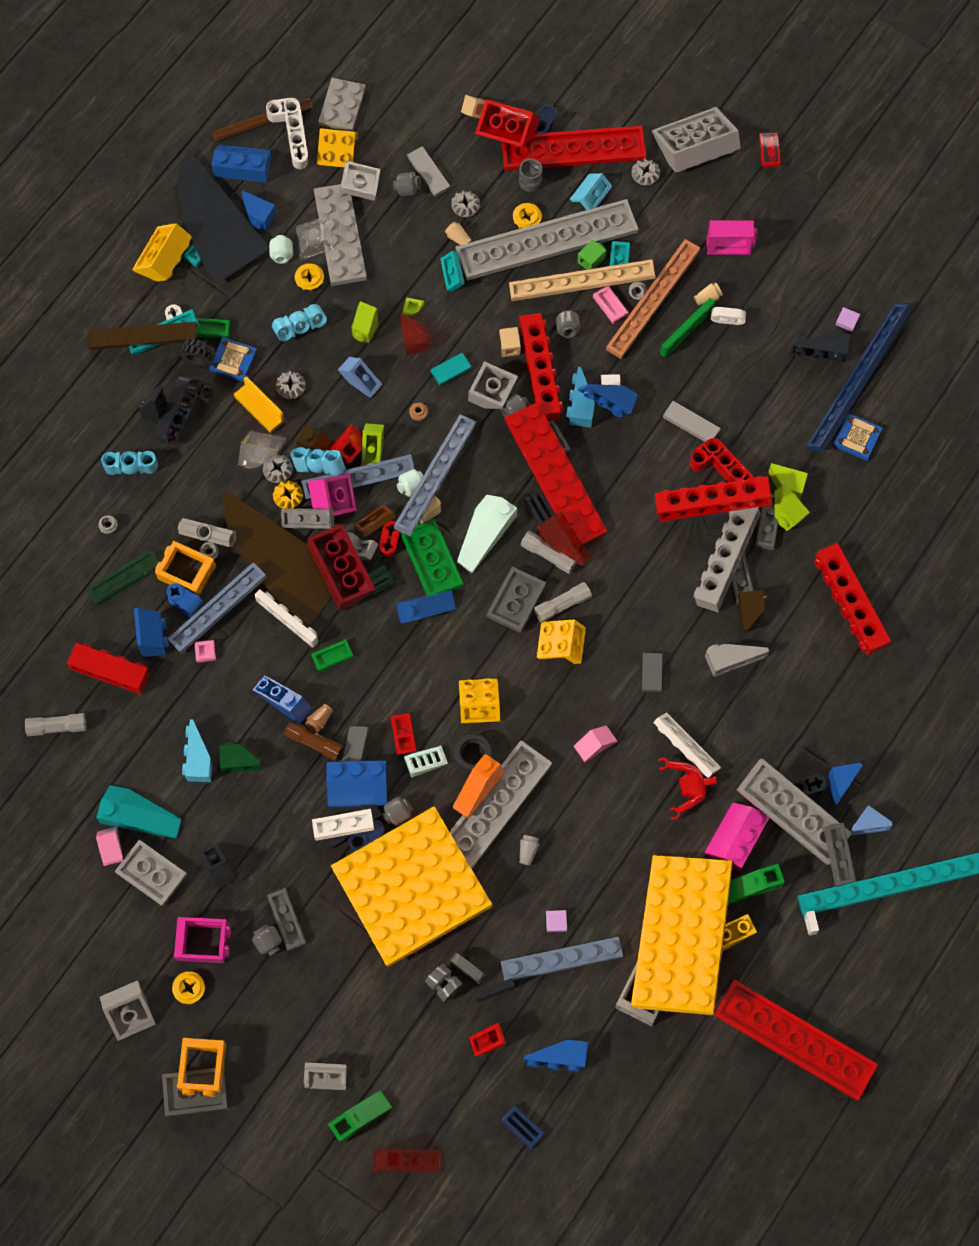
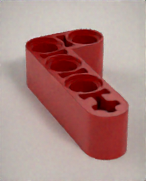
M716 438L708 439L691 454L689 464L691 469L696 472H700L712 464L728 482H734L738 479L748 480L755 478L722 442ZM713 447L717 451H710L708 448ZM699 458L703 462H696L694 459ZM725 460L729 462V464H722L721 461ZM733 474H740L742 477L736 478Z

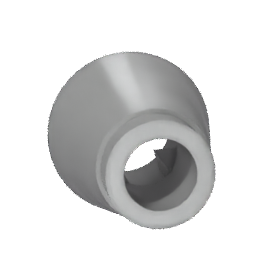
M523 835V840H520L519 863L531 866L540 845L538 843L539 838Z

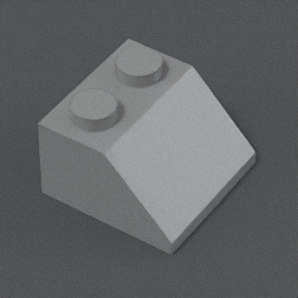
M484 361L469 391L468 401L483 408L502 409L518 376Z
M138 980L100 996L102 1009L118 1041L156 1025Z

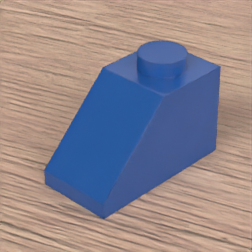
M243 191V203L250 224L256 229L261 228L266 231L276 216L275 205Z

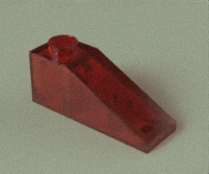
M562 511L537 526L541 537L548 544L581 566L591 560V557Z
M386 1148L373 1151V1172H440V1150Z

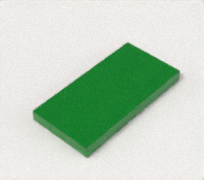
M435 519L417 525L411 537L400 532L427 596L455 590L464 586Z

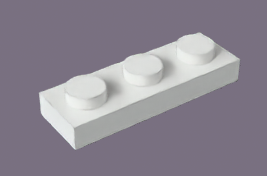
M371 809L312 819L316 841L374 830Z

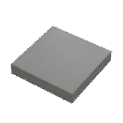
M346 161L340 192L375 201L381 169Z

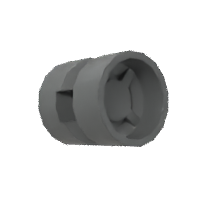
M526 159L519 167L520 187L528 192L538 190L542 184L543 168L536 159Z
M441 964L427 977L425 983L432 990H437V995L445 1003L462 988L463 983L456 976L452 977L450 969L445 964ZM447 981L448 984L443 988L442 985Z

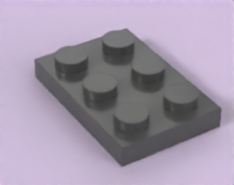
M512 567L486 615L487 618L521 633L546 586V582Z
M216 1068L186 1071L185 1083L214 1085ZM225 1069L223 1070L221 1094L215 1093V1097L203 1096L202 1092H195V1095H184L177 1088L179 1072L162 1074L166 1117L228 1109Z

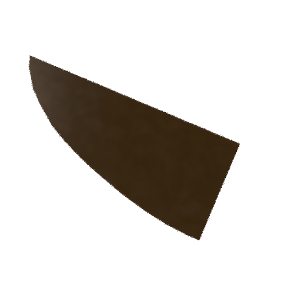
M225 491L223 497L224 516L228 530L236 532L234 544L248 565L254 562L267 576L262 582L267 589L288 610L311 626L332 595L307 544Z

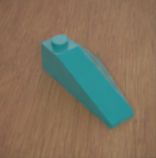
M111 785L101 799L96 817L100 824L177 839L182 821L177 816L130 789Z

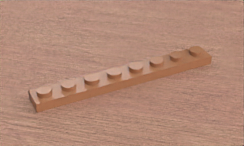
M686 239L683 241L606 346L607 351L620 359L623 358L698 255L700 247Z

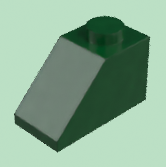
M226 742L224 745H219L222 773L262 770L260 761L240 744Z

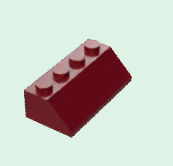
M343 524L308 538L307 547L339 611L358 604L375 591V587Z

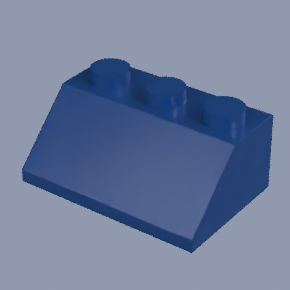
M219 144L214 150L212 161L214 177L267 183L272 150Z
M386 761L327 762L328 807H359L371 804L384 806L387 803Z

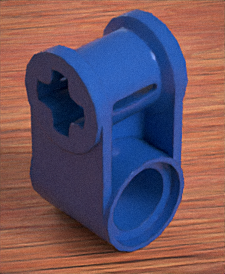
M171 584L167 588L169 603L190 618L196 614L204 603L200 597L179 584Z

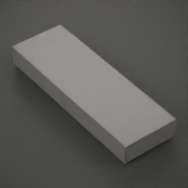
M423 146L407 154L408 159L434 197L450 190V185Z
M672 401L663 415L664 419L704 442L710 438H715L720 431V428L674 401Z

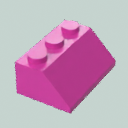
M732 803L704 854L715 860L732 861V869L740 873L769 817L753 807Z

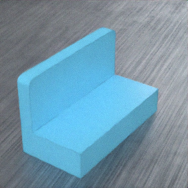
M602 173L589 174L570 200L572 202H581L586 210L596 208L612 185Z

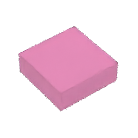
M214 640L195 642L197 663L216 660Z

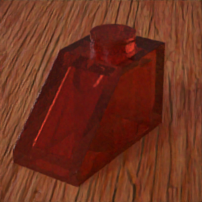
M400 314L406 354L428 351V344H431L430 334L425 331V326L405 314Z

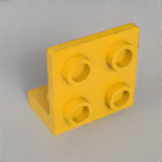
M320 128L317 164L345 167L346 161L353 162L354 145L358 132Z
M576 620L541 623L537 658H566L574 664H581L586 627Z
M497 679L459 681L461 723L500 721Z

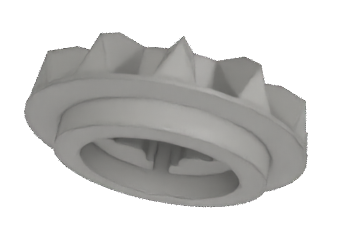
M638 160L633 165L632 177L637 183L651 185L659 179L660 169L653 160ZM649 168V172L643 176V170Z
M462 190L461 193H456L455 197L452 198L451 205L457 215L470 217L478 212L480 200L477 194ZM464 199H466L467 202H469L468 208H466L465 204H463Z
M289 371L288 373H282L277 378V392L287 399L297 398L305 390V380L298 372ZM290 379L293 382L291 390L288 387V385H286L289 383Z
M275 454L273 457H268V460L264 462V476L273 483L284 482L292 475V463L284 455ZM274 464L277 466L282 465V473L278 470L273 471L275 469Z

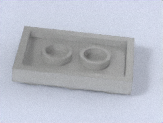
M332 78L318 121L319 126L353 132L366 85Z
M138 840L115 870L116 874L162 907L187 876L186 872L140 840Z

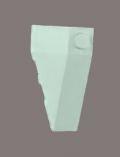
M486 495L475 509L457 563L473 573L515 520L517 508L501 497Z

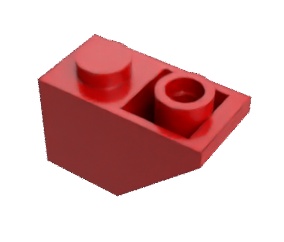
M351 424L329 451H339L343 463L349 464L362 449L363 435Z

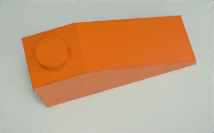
M485 754L471 771L453 805V809L469 818L505 774L501 764Z

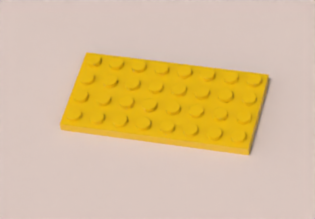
M653 855L631 1003L632 1008L714 1015L733 866L732 861Z

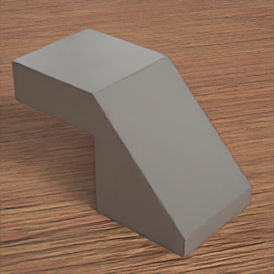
M347 532L360 559L371 560L378 543L374 540H361L352 532Z

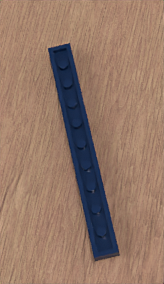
M894 304L807 444L810 450L825 451L894 337L899 332L902 324L907 319L912 310L909 304Z

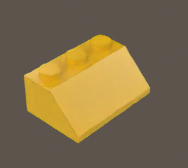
M177 223L158 226L132 270L157 282L168 280L173 274L174 267L180 262L182 253L189 247V241L192 236Z

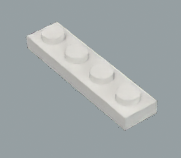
M261 590L255 594L256 601L312 648L318 644L317 633L311 627L306 628L302 625V620L296 615L291 616L288 613L289 610L280 603L278 605L274 602L275 599L268 592L264 593Z
M668 713L661 715L654 721L658 730L665 734L672 744L679 748L685 754V757L693 762L707 778L713 776L721 769Z

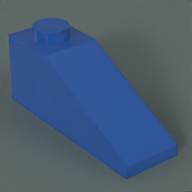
M452 590L396 603L401 623L456 609Z

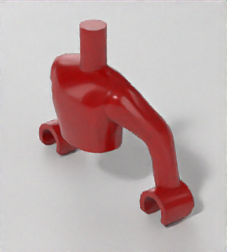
M660 758L657 762L663 761L666 763L665 767L659 768L660 771L670 768L688 772L684 776L679 777V784L682 796L693 798L678 808L673 807L669 810V812H677L676 817L670 818L672 821H675L682 812L703 801L706 794L705 786L717 784L715 776L703 778L700 770L695 766L683 762H670L666 758Z

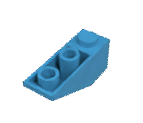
M578 367L577 374L574 373L572 379L575 389L570 391L569 401H572V407L568 406L566 417L570 418L569 425L591 428L595 403L594 400L584 397L583 393L578 391L579 387L587 385L581 367Z

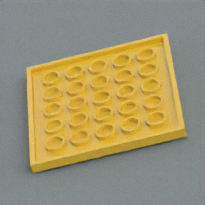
M435 807L430 808L331 865L387 967L493 907Z

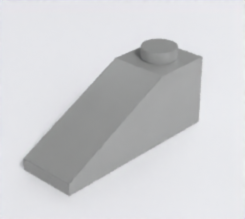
M715 644L708 648L705 658L715 677L764 659L768 656L769 650L765 647L732 644L719 646Z

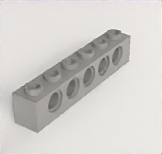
M759 507L730 511V519L724 523L722 529L723 535L716 542V551L709 558V567L702 574V583L694 592L697 606L719 612L738 564L760 517ZM738 522H744L742 525L736 524ZM731 538H737L735 541H729ZM725 553L730 554L728 557H722ZM717 570H723L720 574L715 573ZM711 586L716 587L714 590H708Z

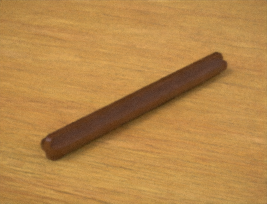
M310 98L299 101L301 112L313 107ZM290 107L288 110L294 111L296 108ZM272 110L270 112L277 113L278 110ZM266 112L212 132L215 141H219L265 125L271 121L267 118Z

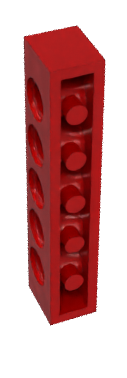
M541 313L519 316V326L534 403H539L548 421L552 419L560 420L563 405L562 401H558L560 390L559 385H555L554 379H557L556 369L551 366V363L554 361L552 352L548 350L550 346L549 335H545V330H547L546 319L542 320ZM537 333V334H539V335H538V336H532L531 334ZM540 349L542 352L537 353L535 350ZM538 366H544L546 368L539 369ZM542 382H547L548 385L544 386V385H541V383H542ZM547 398H548V399H551L552 401H551V402H545L544 399H547Z
M763 476L748 480L738 479L734 482H719L714 485H700L694 488L684 487L679 490H664L660 493H655L657 515L660 522L772 505L769 478Z
M836 543L818 551L814 560L818 570L821 569L825 584L830 586L834 601L838 602L841 606L842 616L848 619L850 630L853 635L857 636L862 652L865 651L866 655L870 656L888 648L891 640L839 544ZM829 565L836 566L838 570L830 569ZM843 581L846 586H840L838 582ZM846 598H853L855 603L848 602ZM855 614L863 615L864 619H858ZM869 630L873 633V635L868 636L865 634L864 631Z

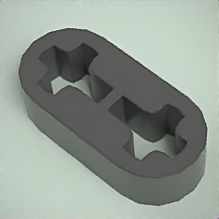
M455 953L450 959V963L477 984H480L486 977L481 970L458 953Z

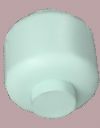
M278 235L273 238L269 243L271 259L280 264L288 262L293 256L292 241L284 235Z
M414 469L401 474L397 484L399 492L411 497L423 478V474Z

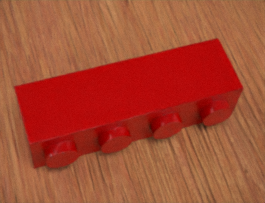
M76 643L67 662L70 670L140 695L150 675L145 664L129 662L123 656H112L110 652L103 649L100 651L95 650L86 643L82 645Z

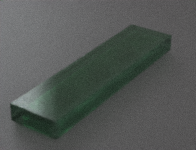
M149 550L86 588V591L97 606L155 571L159 561L153 552Z

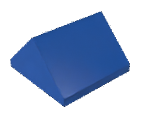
M861 763L832 767L827 776V782L834 806L838 805L863 766Z

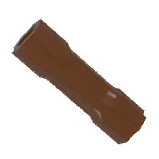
M293 720L289 722L284 732L286 737L320 752L323 756L335 762L339 759L344 748L343 745L327 739Z

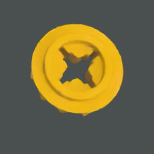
M531 203L521 204L513 212L514 224H517L519 229L539 224L542 217L540 209ZM524 213L530 216V221L526 218L524 219Z
M304 264L295 273V281L303 290L312 291L315 288L318 289L323 284V271L315 264ZM308 272H310L311 277H314L311 282L305 279L308 277Z
M288 480L275 486L273 499L280 508H295L303 499V491L297 482L294 483ZM285 489L288 490L289 493L293 492L291 493V500L287 496H284Z
M195 972L181 973L173 982V994L182 1004L195 1003L204 995V981ZM183 982H186L189 985L194 984V986L192 987L194 993L193 995L188 991L184 992L186 987Z

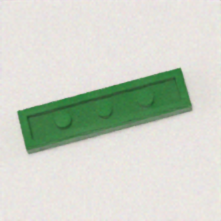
M709 298L661 345L660 354L663 357H667L711 313L715 301Z

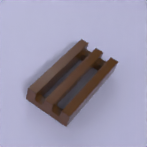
M384 504L355 523L354 527L365 538L395 518V515Z

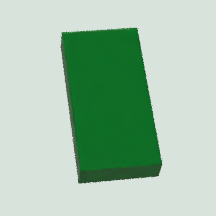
M197 318L200 325L197 328V337L222 339L224 337L229 339L230 320Z
M345 639L312 653L311 657L318 672H322L353 659L354 655Z

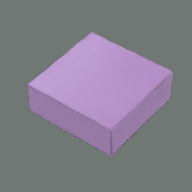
M843 307L835 325L852 332L860 314Z
M566 910L546 911L547 932H567Z

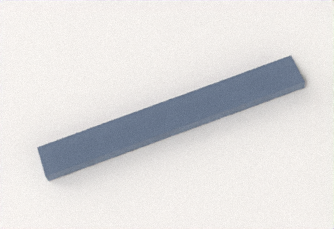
M461 414L459 415L395 523L394 529L410 537L412 536L475 428L476 421Z

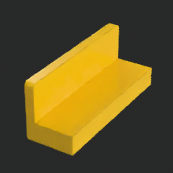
M245 377V385L234 393V397L272 434L285 423L283 412L248 377Z

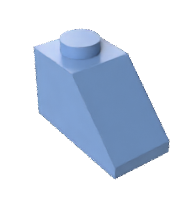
M349 357L338 369L348 383L368 397H372L382 385L361 358Z

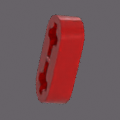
M389 521L383 526L379 549L380 553L385 557L393 556L397 550L400 531L395 529L392 537L389 536V530L391 527H394L395 521ZM388 541H390L391 548H389V551H385V547Z

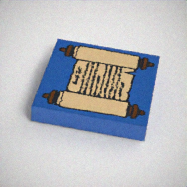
M223 337L209 370L244 382V378L247 376L256 356L257 348Z
M848 413L833 446L867 461L882 427Z

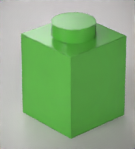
M592 239L578 253L577 262L586 270L596 269L605 260L606 250L601 243H597Z

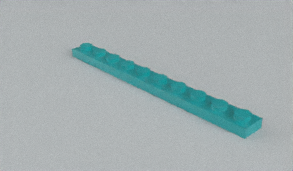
M979 853L799 895L797 899L802 916H805L810 911L820 913L979 875Z

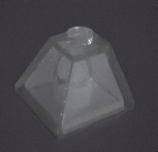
M329 216L296 226L300 259L334 249Z
M250 431L241 443L239 464L244 465L246 468L259 467L278 454L286 442V438Z

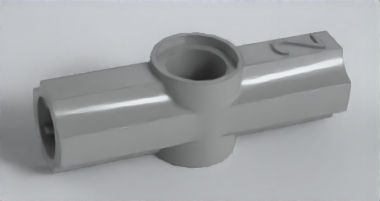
M182 518L178 525L179 534L203 541L232 547L236 540L235 531ZM207 529H209V534H208V536L206 537V536H205V531H206Z

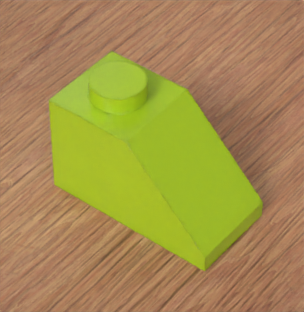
M360 301L352 325V334L356 340L369 343L379 326L377 308Z
M365 424L361 466L381 462L384 425Z
M771 463L768 475L777 489L786 484L800 500L808 473Z
M784 484L775 491V518L780 526L788 531L810 512L789 487Z

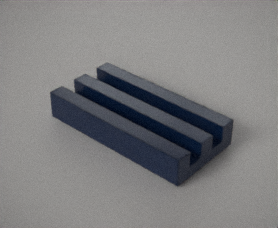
M516 1105L501 1119V1122L530 1150L545 1135ZM516 1112L539 1135L535 1137L513 1113ZM510 1118L533 1141L530 1143L507 1119Z

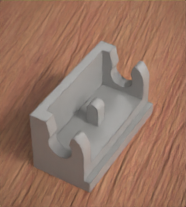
M305 1063V1088L346 1090L347 1065Z

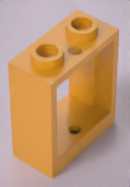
M173 541L171 546L169 545L166 548L165 557L162 562L160 561L156 566L157 578L169 585L179 584L199 597L216 567L215 561L211 557ZM177 551L203 563L192 584L166 573Z
M183 1038L177 1088L179 1091H182V1094L195 1095V1092H202L203 1096L215 1097V1093L221 1094L226 1043L224 1041ZM188 1050L217 1052L214 1085L185 1083Z

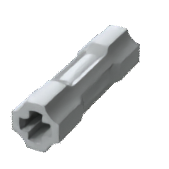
M528 531L521 541L522 547L552 562L568 574L571 573L577 563V558L545 542L531 531Z
M583 582L571 588L570 591L534 607V612L539 621L543 623L575 604H580L590 599L592 594L587 584Z
M84 713L61 717L25 719L27 736L66 731L79 732L86 731L87 728Z

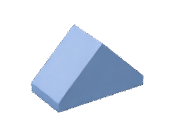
M868 805L850 832L852 833L851 835L888 831L892 827V822Z

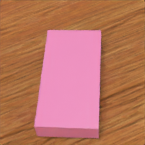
M609 286L593 294V298L613 324L628 316L629 312Z

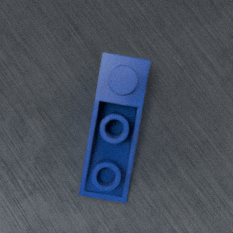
M587 384L578 388V391L583 393L584 397L594 400L600 407L607 408L617 417L631 414L638 394L624 385Z
M266 675L253 688L254 692L298 723H301L312 710L301 695Z
M565 1040L524 1056L523 1062L527 1063L529 1067H539L541 1064L548 1065V1069L560 1070V1067H565L570 1072H580V1069H585L588 1042Z

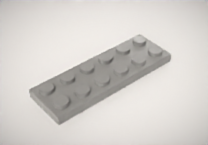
M341 184L314 189L331 286L367 280L352 197L349 194L340 192Z
M759 759L737 791L821 861L829 865L830 858L823 827L839 824V822L766 761ZM845 828L848 839L852 833Z

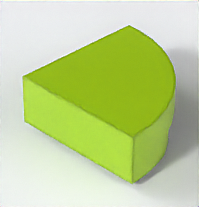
M406 298L402 316L408 317L419 313L424 306V301Z

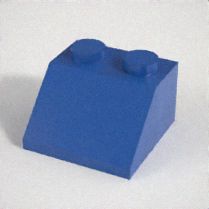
M135 608L137 645L142 656L165 655V648L169 647L168 637L164 636V630L167 629L166 619L162 618L160 612Z

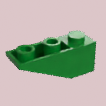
M779 865L768 866L731 880L728 904L782 888L785 882Z
M378 1091L330 1122L328 1126L339 1142L343 1144L390 1110L392 1106L383 1093Z

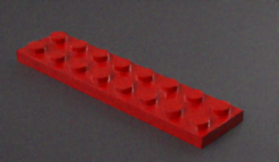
M642 126L538 133L531 138L524 148L502 142L504 171L519 170L520 164L526 159H536L541 163L542 168L641 161L646 159Z
M536 402L505 417L504 420L549 505L558 518L572 548L580 547L606 534L607 530L539 403Z
M736 980L733 981L714 1014L718 1019L856 1101L860 1099L878 1065Z

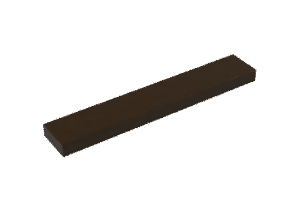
M184 322L89 330V349L185 342L186 339H195L197 341V323Z

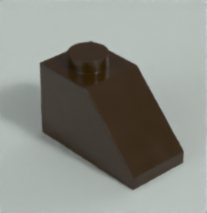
M304 424L296 439L297 448L303 447L311 449V451L320 449L326 452L335 444L323 432Z
M763 590L740 592L737 595L742 633L748 631L764 611L765 606H767V596L763 595Z

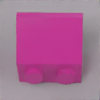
M350 474L308 481L313 509H333L334 516L357 511Z

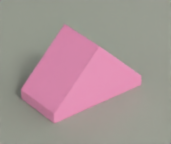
M603 726L590 730L574 745V748L583 761L586 762L615 744L617 740L609 728Z
M117 826L97 831L96 840L103 865L106 866L123 861Z

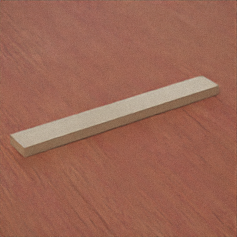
M652 259L509 282L511 300L517 301L655 279V271Z

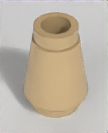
M453 222L445 231L447 237L459 245L471 243L472 241L459 223Z
M710 283L694 298L698 306H700L709 298L714 301L719 300L722 292L717 283Z

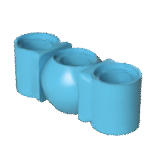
M313 304L308 308H304V312L296 311L292 313L289 318L284 316L283 318L275 319L272 323V328L278 339L287 341L291 337H295L294 333L303 334L310 327L311 329L322 327L326 323L327 317L321 307Z
M299 447L291 452L294 466L298 472H310L311 470L315 473L325 472V474L339 475L345 470L341 454L337 450H326L325 452L315 449L311 451V449Z
M127 451L120 455V452H107L101 459L106 473L110 475L122 474V472L132 475L138 471L151 474L158 469L156 456L151 451L138 452V454ZM152 460V463L145 464L146 461ZM134 461L133 464L126 465L127 462ZM109 462H115L113 465H107Z

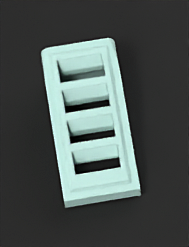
M441 746L404 757L411 778L448 765ZM435 753H438L441 760L440 762H437L434 755ZM427 756H431L433 764L429 763ZM421 758L424 759L426 766H422ZM413 761L417 762L419 768L414 767Z

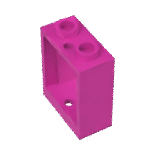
M710 220L707 233V254L750 255L751 249L755 248V239H757V228H754V221Z
M178 917L174 958L176 961L225 963V958L229 957V945L226 944L227 938L231 936V926L228 925L226 919ZM188 927L221 928L219 956L185 954Z

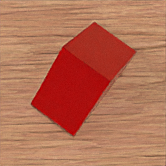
M499 1023L469 1037L475 1057L505 1048L506 1046Z

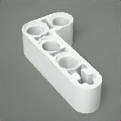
M286 98L268 102L266 105L267 118L271 122L286 121L293 166L297 169H304L308 165V152L299 101L295 98ZM290 107L296 108V110L290 111L288 109ZM278 110L277 113H271L270 111ZM294 123L299 125L298 127H291ZM300 140L301 143L295 144L294 141ZM300 152H301V158H302L301 160H299V158H298V153H300Z

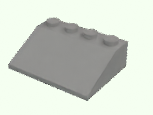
M717 107L652 130L668 164L675 172L684 171L692 166L700 165L703 162L714 160L722 155L741 149L738 130Z

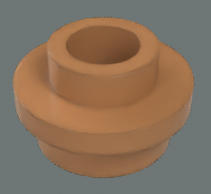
M415 403L410 407L409 413L412 419L421 421L427 417L428 409L423 403ZM417 409L422 410L420 413L415 412Z

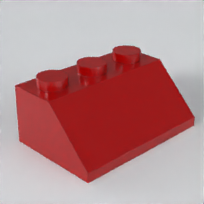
M486 99L475 134L524 148L535 135L540 117L533 112Z

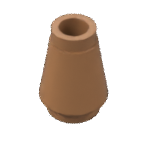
M324 704L307 718L305 723L307 728L315 733L322 731L333 710Z

